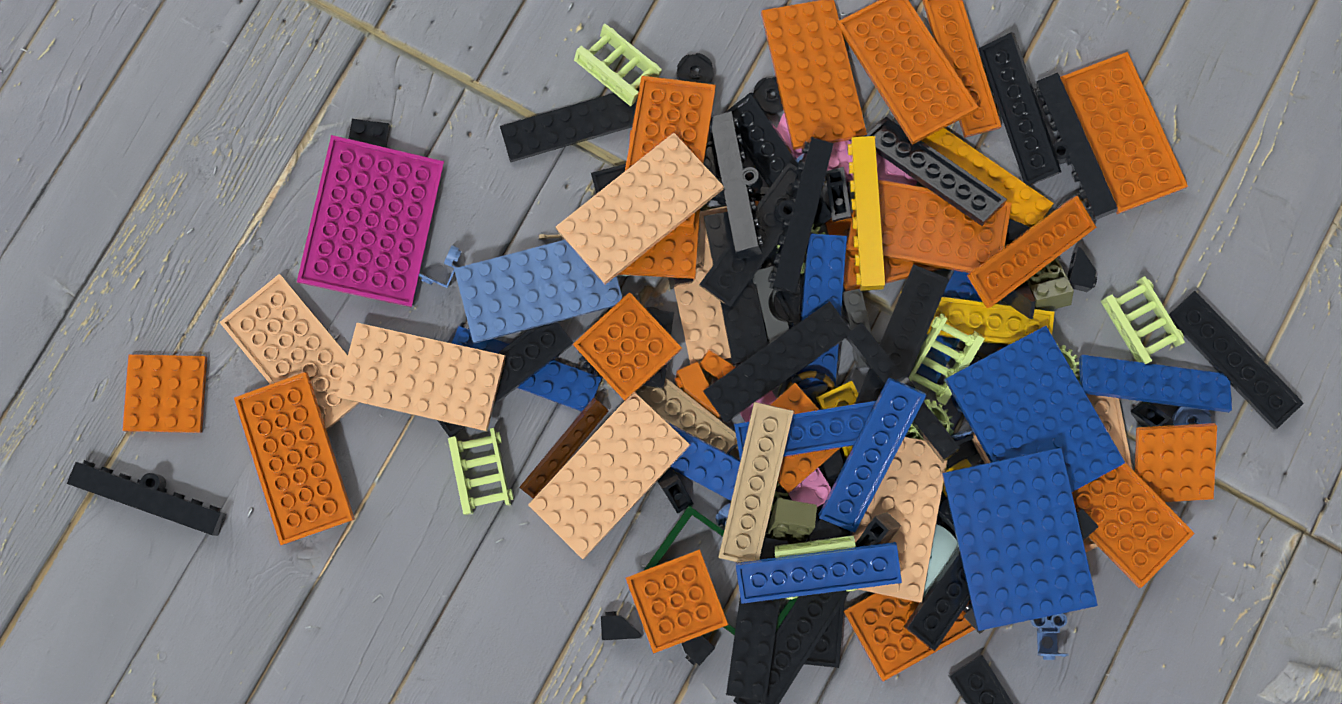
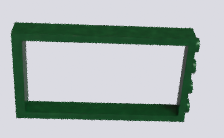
M688 506L644 571L657 566L691 516H694L722 537L724 530L691 506ZM799 596L795 599H789L778 615L776 632ZM728 624L723 627L731 634H735V628Z

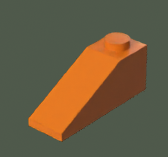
M695 362L678 370L676 378H674L677 387L682 388L683 392L716 418H720L716 409L703 393V390L708 388L709 384L699 363Z

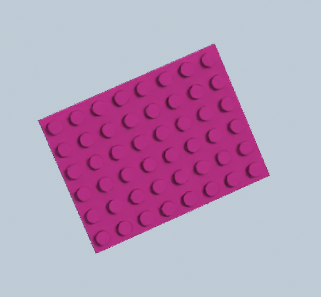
M331 135L297 283L412 308L444 161Z

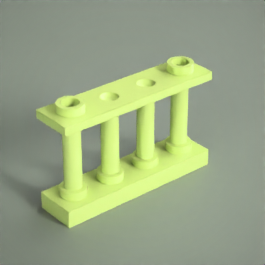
M604 24L600 34L601 39L589 50L580 46L576 50L574 61L628 105L632 106L636 102L639 93L637 89L640 87L641 76L659 78L662 69L617 34L613 28ZM609 43L615 50L604 61H600L594 55L605 44ZM622 54L630 61L618 73H615L608 66ZM637 66L644 73L635 82L628 84L622 78Z
M1144 276L1136 281L1139 287L1119 298H1114L1112 294L1100 302L1136 362L1147 364L1152 361L1150 358L1151 354L1171 343L1177 347L1185 343L1183 333L1176 328L1154 292L1152 282ZM1143 293L1148 303L1129 314H1124L1120 308L1121 305ZM1153 309L1158 320L1138 331L1134 330L1131 326V321ZM1163 326L1168 336L1148 348L1144 347L1140 341L1141 338Z
M941 313L932 322L931 327L933 328L919 351L909 375V380H913L936 392L938 402L946 405L952 395L946 382L943 385H937L917 374L918 368L922 363L948 378L970 365L985 338L976 331L972 335H967L946 324L947 317ZM943 330L965 342L966 346L963 351L957 352L935 339L940 331ZM933 347L954 358L956 363L953 368L948 369L927 358L926 355L930 348Z
M494 428L490 429L491 436L469 441H459L456 436L448 438L464 515L474 514L473 509L476 508L475 506L505 500V504L509 506L511 505V500H514L512 489H508L499 447V444L502 443L501 435ZM493 443L494 455L468 461L462 459L461 452H464V449ZM497 462L498 474L471 480L469 478L466 479L465 471L468 468ZM501 481L502 493L475 499L473 497L470 498L469 490L472 487Z
M854 535L775 546V557L856 547ZM789 597L786 599H795L797 597Z

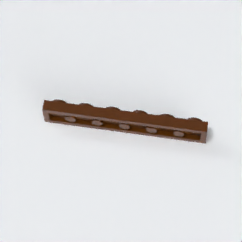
M593 398L519 488L534 499L561 470L609 410L597 399Z

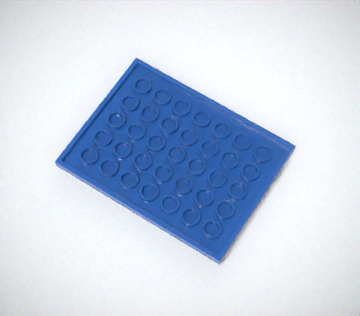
M1047 326L944 379L990 462L1061 448L1071 492L1125 463Z
M1061 448L942 473L978 631L1098 606Z

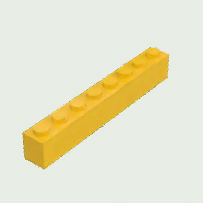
M875 136L852 137L851 144L847 145V151L852 159V162H849V174H853V180L850 181V192H854V199H851V210H855V217H852V227L856 229L857 236L853 237L854 248L857 247L858 255H855V266H859V273H856V285H860V291L883 290L885 287Z

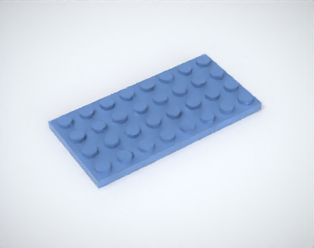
M566 240L454 268L473 343L611 308L622 299L617 276L604 285Z

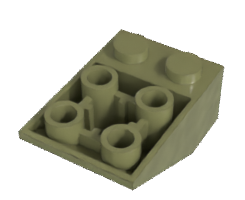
M1057 258L1026 280L1036 301L1035 309L1050 311L1072 305L1074 290Z
M778 498L773 506L764 538L788 541V544L805 542L815 528L817 505Z

